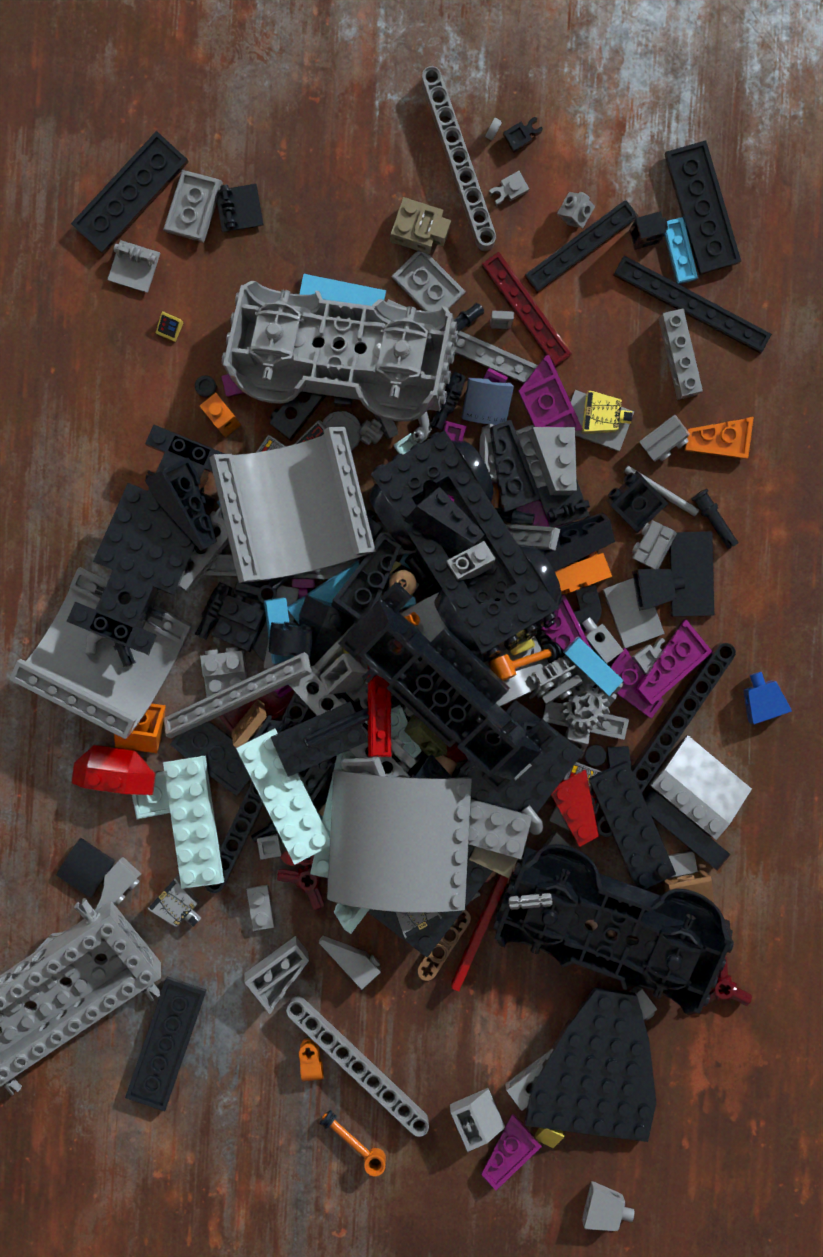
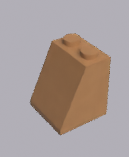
M702 869L696 873L670 877L662 881L664 893L673 889H687L705 896L714 903L711 876Z

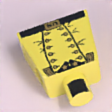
M588 391L585 398L581 434L616 432L619 429V423L631 424L632 411L621 410L622 400Z

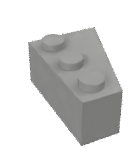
M295 936L245 972L244 983L269 1014H271L274 1006L284 996L290 984L295 981L308 963V951Z

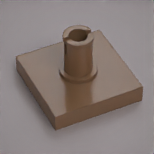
M256 700L231 731L233 745L236 748L245 744L266 719L265 705L260 700Z

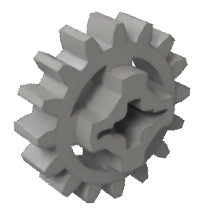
M591 685L588 686L587 690L583 686H580L579 692L572 690L574 695L568 696L569 702L563 703L565 707L563 713L568 723L572 724L575 729L580 727L581 731H584L586 727H589L591 731L595 724L600 727L599 721H606L607 719L604 714L610 713L608 709L610 703L605 693H601L598 687L593 690Z

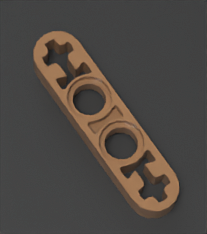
M466 908L462 911V913H465L466 920H461L458 924V927L461 929L458 930L454 925L450 927L456 933L453 940H446L443 936L436 946L444 950V955L436 958L431 952L428 956L433 961L430 968L431 974L426 973L424 975L422 967L426 968L430 964V960L427 959L428 957L424 956L420 961L418 975L422 980L429 981L436 976L469 925L471 916Z

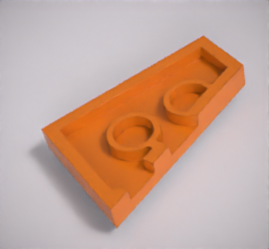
M754 417L688 429L687 431L690 435L687 437L688 442L685 444L684 451L748 459Z

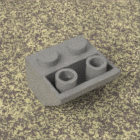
M489 1088L450 1104L451 1115L467 1152L487 1144L505 1128Z

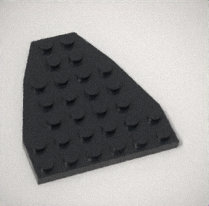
M594 987L588 994L587 1000L578 1007L579 1011L572 1020L569 1019L552 1047L553 1051L548 1060L545 1059L540 1074L538 1077L535 1076L531 1086L524 1123L530 1127L648 1142L657 1102L649 1037L638 997L632 992Z

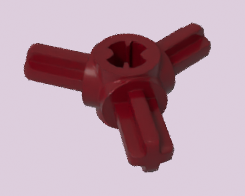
M307 865L305 869L299 868V871L279 869L277 880L295 883L296 887L302 888L303 893L307 892L314 910L325 906L318 888L321 886L319 880L322 877L310 874L312 865ZM306 875H311L310 878L312 880L309 884L306 883V879H303V877L306 878Z
M725 956V967L723 971H719L717 974L718 981L715 989H711L709 992L710 999L708 1004L715 999L719 1001L721 999H733L748 1006L751 1003L752 995L736 987L737 985L732 981L731 975H728L727 957ZM721 984H724V990H721L719 987Z

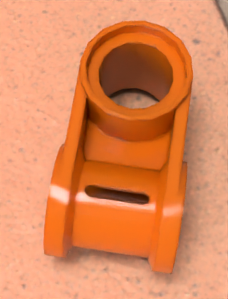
M306 1038L302 1041L299 1050L302 1082L324 1079L319 1045L311 1038ZM306 1048H310V1051H312V1053H308V1050Z

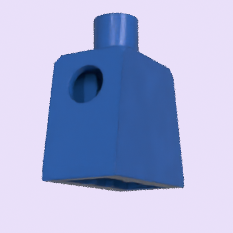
M761 671L749 675L753 686L743 691L749 723L756 724L792 712L776 681L765 682Z

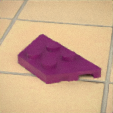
M549 355L545 356L518 391L533 426L575 427V431H580L583 428Z

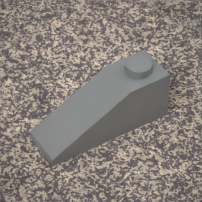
M326 936L320 938L319 944L361 990L381 972V967L379 966L381 963L374 955L370 956L365 951Z

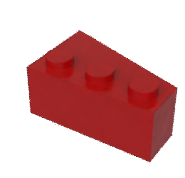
M584 769L560 782L551 794L555 805L579 847L599 837L587 772Z

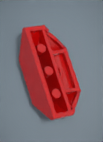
M93 745L74 762L71 783L86 789L113 793L153 795L156 773L150 769L135 750Z

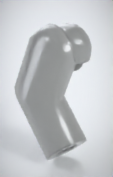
M90 632L86 640L85 654L95 655L97 642L101 638H106Z
M529 805L521 812L533 816L529 831L534 835H538L542 832L543 823Z

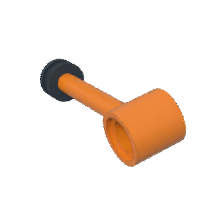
M553 642L545 645L543 651L513 661L510 660L507 654L490 661L488 664L491 671L502 681H505L517 675L515 671L517 668L546 658L549 661L559 659L561 657V649L557 643Z
M331 1110L324 1114L319 1124H323L325 1129L328 1127L332 1128L364 1157V1168L369 1175H381L386 1166L384 1151L379 1148L368 1150L335 1120L336 1114L332 1113ZM378 1159L381 1163L375 1166L370 1163V1160Z

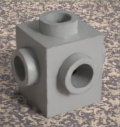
M569 192L557 214L567 225L583 228L595 206L589 200L590 197L583 192Z

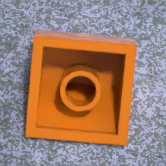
M151 704L127 739L114 734L115 748L157 753L162 738L166 705Z

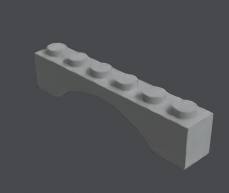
M124 857L105 875L102 896L95 911L110 901L118 906L125 898L123 893L127 889L132 891L140 882L137 878L141 873ZM64 932L52 933L37 950Z

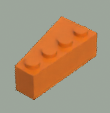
M595 551L585 556V560L579 562L577 560L555 571L560 584L561 595L612 577L604 553L598 554Z

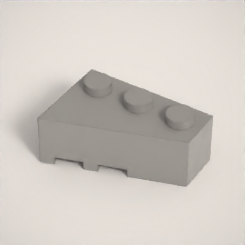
M532 427L528 435L534 445L535 454L542 467L541 471L550 495H572L577 491L575 427Z

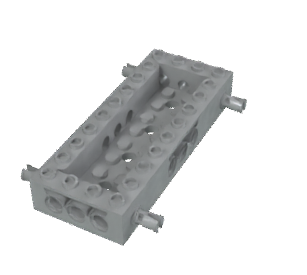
M83 898L82 905L77 902L74 906L84 918L82 921L0 975V1027L2 1028L0 1030V1086L3 1085L11 1096L14 1095V1089L19 1092L22 1088V1085L14 1078L15 1076L141 991H144L150 1001H154V995L160 996L161 991L154 984V982L161 978L160 960L112 901L95 911L86 898ZM103 953L107 956V959L98 961L95 956ZM64 977H68L72 980V982L68 985L62 984L60 980ZM28 1001H34L37 1004V1006L34 1008H28L25 1005V1003Z

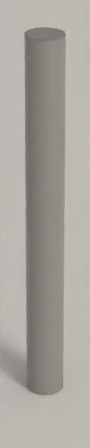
M627 466L624 470V473L627 475L636 472L630 466ZM641 474L662 497L694 517L697 515L699 509Z

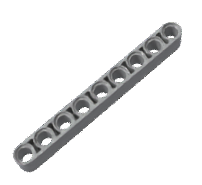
M429 66L423 71L422 87L476 245L482 251H489L494 246L496 233L441 72L437 67ZM428 77H434L437 80L433 83H430L426 79ZM439 96L443 98V101L437 103L433 99ZM446 116L450 118V121L444 123L440 121V118ZM454 136L457 138V141L450 143L447 141V138ZM461 156L464 161L457 163L453 158ZM462 176H468L471 179V181L468 183H464L460 180V178ZM475 196L478 201L470 203L467 197ZM480 215L485 221L477 223L474 217ZM483 235H487L491 238V242L484 243L480 238Z
M295 996L290 999L286 1012L288 1017L413 1135L421 1137L428 1132V1116L304 998ZM298 1004L302 1007V1011L295 1012L291 1006ZM315 1019L318 1024L316 1026H309L307 1020ZM329 1033L333 1039L326 1041L322 1038V1035ZM345 1048L348 1050V1053L340 1055L337 1050ZM356 1062H360L363 1064L364 1067L358 1070L355 1069L352 1065ZM370 1077H376L379 1081L375 1084H371L368 1081V1079ZM387 1091H390L394 1094V1096L392 1098H386L383 1094ZM407 1106L409 1111L403 1113L399 1111V1107ZM421 1120L425 1124L417 1127L414 1125V1122Z

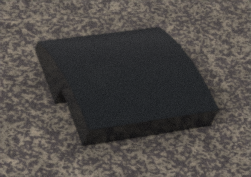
M80 838L63 862L56 876L89 898H92L116 860Z

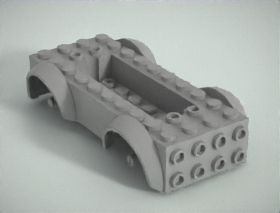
M250 281L241 285L240 292L236 293V309L231 315L232 327L231 332L227 333V350L222 355V365L231 380L247 395L269 403L289 402L295 399L301 391L358 399L375 415L393 421H412L418 419L427 410L440 411L441 405L446 403L447 391H445V384H449L451 376L449 363L453 364L455 351H452L453 343L457 344L458 341L457 322H454L453 313H450L447 307L441 306L442 309L439 311H418L414 307L408 306L406 309L389 304L382 299L377 300L372 306L323 300L319 291H315V294L311 295L291 294L288 290H281L280 292L269 289L256 281ZM315 338H323L325 340L324 346L315 348L312 344ZM338 340L345 342L344 347L341 349L333 347L334 343ZM359 343L367 346V350L363 354H358L354 350L355 346Z

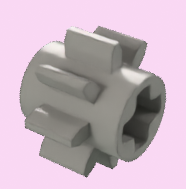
M366 419L358 430V433L362 435L359 440L366 445H369L371 442L376 444L384 433L380 429L382 424L375 419H372L371 422Z

